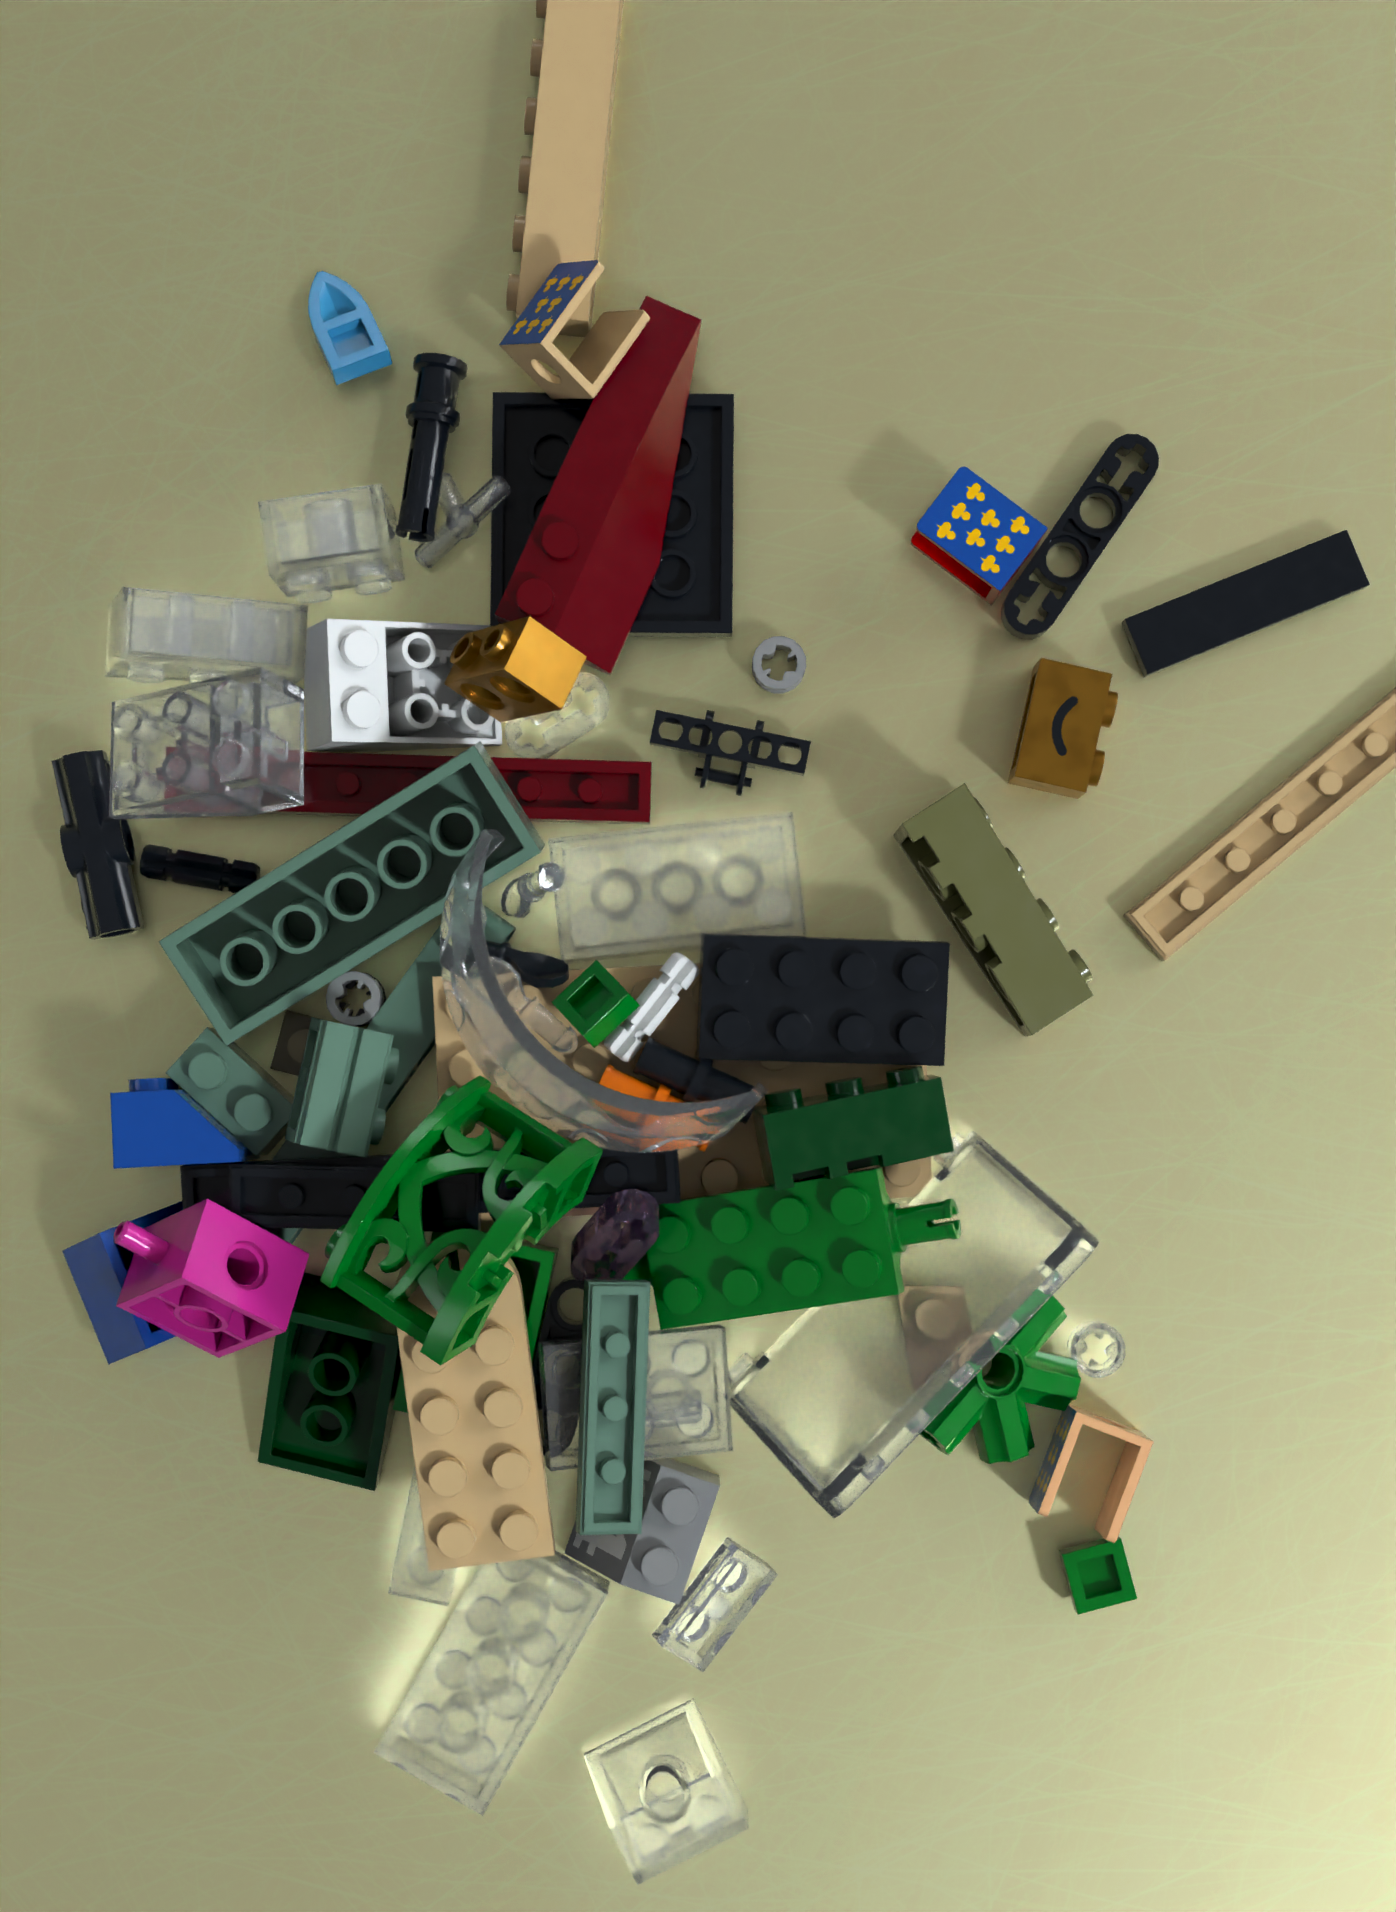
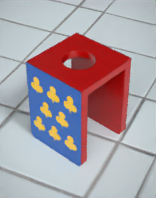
M963 466L957 470L917 523V531L912 536L911 545L992 606L1037 547L1048 528L969 468Z

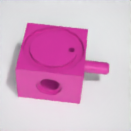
M205 1199L146 1228H141L127 1220L117 1226L114 1232V1242L130 1250L134 1255L116 1306L220 1358L286 1332L309 1253L209 1199Z

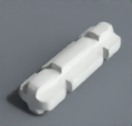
M676 952L670 956L660 969L663 974L658 980L654 977L636 999L640 1006L626 1018L621 1026L619 1025L605 1038L604 1045L606 1049L620 1060L625 1062L632 1060L643 1046V1043L640 1042L645 1035L651 1036L680 999L677 995L683 988L686 991L699 975L698 966L682 953Z

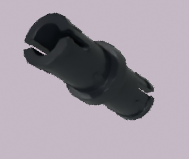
M648 1038L633 1073L641 1074L684 1094L682 1100L694 1105L697 1100L739 1119L744 1124L748 1122L761 1094V1087H755L712 1067L713 1060L701 1057L700 1060H696L654 1041V1038Z

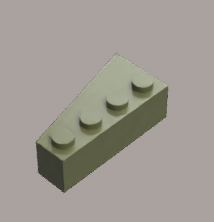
M964 783L902 823L893 836L1023 1035L1031 1036L1092 997L1093 993L1087 983L1093 980V976L1083 959L1074 949L1067 952L1055 932L1060 927L1053 913L1041 898L1037 900L1034 898L1024 881L1026 874L1014 854L1007 847L1004 848L992 828L993 824L988 814Z

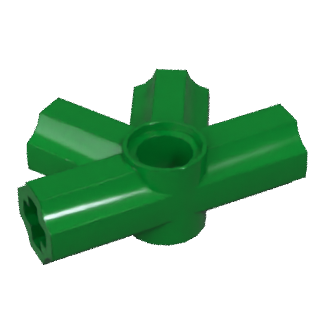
M1024 1279L978 1334L965 1335L955 1343L950 1351L949 1367L906 1416L910 1421L909 1424L924 1439L946 1455H949L973 1428L979 1457L983 1462L988 1464L1013 1462L1028 1456V1452L1035 1447L1025 1403L1065 1411L1069 1403L1077 1398L1081 1377L1077 1370V1360L1039 1350L1066 1319L1065 1308L1052 1294L1044 1290L1036 1282ZM992 1355L991 1368L983 1377V1364Z

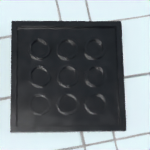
M493 392L490 627L498 625L495 612L593 399H551L546 393ZM689 394L660 566L628 636L732 637L734 394Z

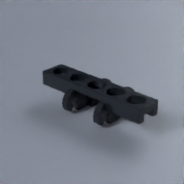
M656 710L650 745L698 754V757L705 758L704 768L696 767L694 775L702 777L700 788H705L707 781L737 786L736 795L741 796L743 786L751 787L752 778L745 777L747 767L755 769L757 766L804 776L811 741L763 732L765 721L757 720L755 730L713 722L715 711L707 710L705 720ZM663 722L681 725L683 733L676 741L662 738L659 734L660 725ZM692 728L703 730L700 745L690 743L689 733ZM733 731L741 737L742 746L736 753L727 754L720 749L718 740L723 733ZM712 733V740L709 744L710 734ZM753 740L751 752L749 754L748 745ZM760 742L769 743L772 746L771 754L765 759L758 757ZM784 746L799 749L801 751L800 761L795 765L781 762L778 758L779 748ZM712 756L742 762L740 773L710 768Z

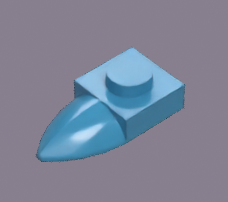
M324 271L316 273L310 288L308 313L316 342L336 385L391 365L392 360L389 349L367 303L359 292L335 275Z

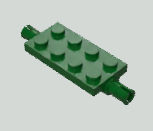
M882 1167L848 1172L849 1175L826 1179V1176L797 1180L794 1181V1187L776 1191L770 1185L681 1199L680 1203L642 1206L639 1208L646 1248L612 1254H598L595 1259V1273L619 1270V1273L607 1274L606 1277L598 1279L649 1281L654 1290L660 1329L663 1330L899 1295L905 1291L900 1259L901 1252L906 1251L907 1245L944 1239H959L961 1224L960 1219L940 1223L933 1221L953 1217L952 1215L959 1213L956 1202L952 1198L941 1202L903 1208L897 1202L892 1203L886 1192Z

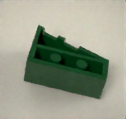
M913 1066L885 1072L887 1083L863 1087L862 1077H853L825 1083L827 1094L802 1098L801 1088L764 1094L766 1105L756 1106L752 1112L764 1180L773 1189L779 1191L794 1187L795 1180L826 1175V1179L849 1175L848 1170L875 1165L886 1167L953 1152L954 1148L941 1077L932 1074L924 1076L922 1066Z

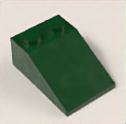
M304 1272L287 1330L275 1336L258 1462L375 1491L379 1482L396 1411L392 1409L402 1369L397 1327L339 1287L330 1288L320 1281L321 1276Z

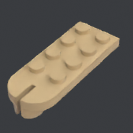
M430 1241V1242L426 1243V1244H427V1247H428L433 1241ZM457 1249L459 1267L462 1270L470 1258V1253L465 1249ZM447 1255L435 1266L437 1271L439 1269L440 1264L447 1257ZM511 1258L504 1266L514 1274L494 1304L476 1343L440 1366L421 1353L420 1350L423 1344L397 1327L429 1571L555 1556L556 1547L522 1284L519 1272ZM408 1260L401 1268L395 1285L409 1269L410 1264ZM419 1285L408 1298V1301L435 1318L437 1312Z

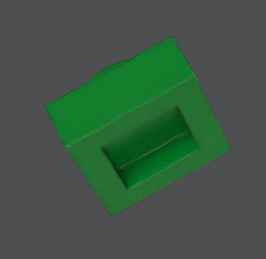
M598 960L593 962L552 1001V1004L594 1048L640 1006Z
M1119 1536L1115 1543L1103 1538L1059 1550L1072 1603L1077 1614L1137 1599L1124 1547Z

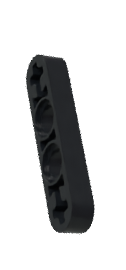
M1125 434L1116 438L1109 445L1007 594L1001 607V620L1011 635L1020 639L1033 640L1042 636L1053 625L1155 476L1159 466V455L1155 445L1148 438L1139 434ZM1133 450L1141 456L1138 466L1144 471V474L1133 471L1119 491H1117L1114 487L1107 485L1122 463L1115 454L1118 453L1126 457ZM1101 476L1107 484L1097 482V477ZM1119 492L1128 494L1130 496L1129 499L1125 501ZM1090 497H1099L1106 500L1113 511L1111 523L1103 528L1088 526L1080 515L1081 503ZM1057 546L1071 548L1079 559L1078 571L1070 577L1054 575L1046 564L1047 553ZM1034 573L1046 587L1060 591L1063 595L1060 599H1057L1050 590L1038 609L1039 614L1044 617L1043 622L1032 619L1025 625L1017 620L1020 609L1014 604V601L1017 599L1020 602L1026 603L1030 600L1040 585L1038 582L1029 580L1030 575Z

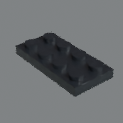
M701 933L696 1057L698 1059L702 1057L704 1059L944 1066L950 943L945 941Z

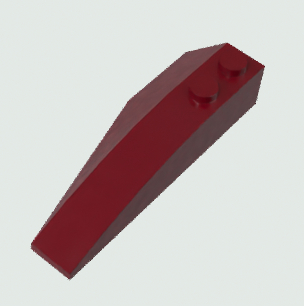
M648 296L645 297L639 310H644L650 316V320L593 399L495 612L498 624L528 616L532 617L587 656L584 662L585 665L608 675L612 674L660 566L667 516L672 497L676 464L702 323L701 319Z

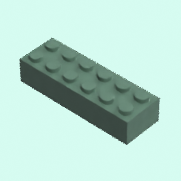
M480 741L160 940L159 943L227 1046L541 853L545 843Z

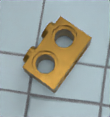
M528 616L465 634L457 642L451 653L450 662L453 666L444 684L499 722L561 710L587 656Z

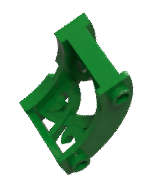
M481 1075L469 1081L461 1088L454 1085L447 1089L438 1101L436 1108L415 1128L392 1155L362 1197L348 1223L339 1227L329 1239L325 1248V1256L329 1260L320 1279L322 1283L330 1288L339 1287L423 1344L420 1352L440 1366L476 1343L494 1304L514 1274L504 1265L512 1254L519 1250L524 1239L536 1245L561 1217L583 1201L603 1152V1149L584 1137L572 1144L490 1092L491 1082ZM476 1123L484 1128L480 1136L476 1138L466 1137V1135L473 1131ZM490 1132L506 1142L500 1151H492L494 1143ZM448 1149L451 1150V1152H449V1153H444V1152L447 1151ZM486 1172L483 1179L482 1194L487 1210L494 1221L489 1231L485 1233L474 1229L453 1230L438 1237L427 1247L422 1223L423 1186L454 1175ZM505 1174H508L505 1180L508 1189L513 1187L522 1189L513 1200L509 1201L498 1197V1189ZM397 1209L399 1222L391 1219ZM380 1243L388 1244L390 1247L388 1256L378 1264L382 1272H396L406 1264L407 1260L410 1264L409 1269L392 1290L364 1271L376 1245ZM457 1249H465L470 1253V1258L460 1271L451 1269L452 1262L449 1256L442 1261L438 1271L435 1267L446 1255ZM419 1285L437 1312L435 1318L408 1301V1298Z

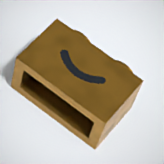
M1045 658L1039 659L1033 667L1009 774V784L1075 799L1080 798L1086 793L1088 785L1097 787L1105 759V751L1096 749L1101 726L1110 728L1118 700V693L1109 691L1112 678L1111 673Z

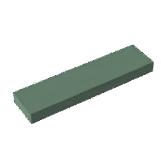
M584 1279L575 1531L579 1535L642 1534L650 1282L647 1280Z

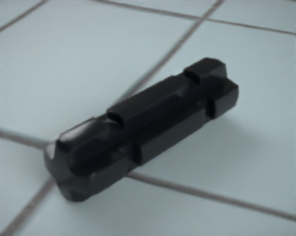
M150 844L144 847L140 860V874L147 878L166 881L168 877H172V881L175 883L220 891L224 887H228V891L231 893L240 891L260 878V867L252 862L234 859L233 864L228 863V859L184 850H177L175 854L172 853V849Z

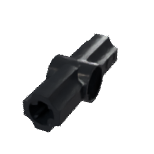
M103 750L82 751L64 755L52 761L65 825H62L60 828L62 850L70 874L77 878L81 906L89 938L95 940L116 937L144 929L131 865H134L136 860L134 842L128 821L123 812H119L107 753Z

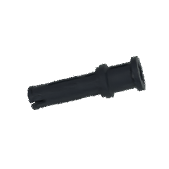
M422 353L414 357L413 368L418 373L414 403H410L406 408L408 424L413 428L399 520L395 533L399 537L405 538L407 537V532H410L408 540L429 542L435 538L434 529L449 433H453L455 428L459 426L460 413L455 410L460 380L466 377L468 369L467 364L462 360L440 353Z

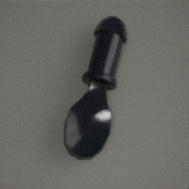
M466 931L452 932L444 942L446 952L454 960L460 961V959L495 967L498 972H503L506 967H510L523 983L536 988H553L565 983L569 979V965L563 960L544 954L516 950L511 948L508 942L500 944L473 937Z

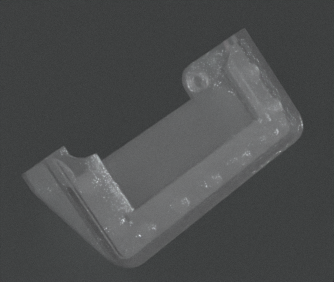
M972 1131L966 1138L956 1132L952 1136L954 1151L933 1156V1159L940 1165L933 1173L934 1177L905 1206L910 1207L941 1202L950 1198L954 1199L959 1213L952 1215L953 1217L933 1221L940 1223L960 1219L961 1235L959 1239H944L907 1245L906 1251L901 1252L900 1259L904 1292L899 1295L807 1308L765 1353L761 1352L754 1359L747 1352L743 1353L721 1377L727 1384L721 1392V1397L807 1493L832 1518H836L846 1511L1071 1277L1092 1254L1099 1243V1240L1075 1217L975 1131Z

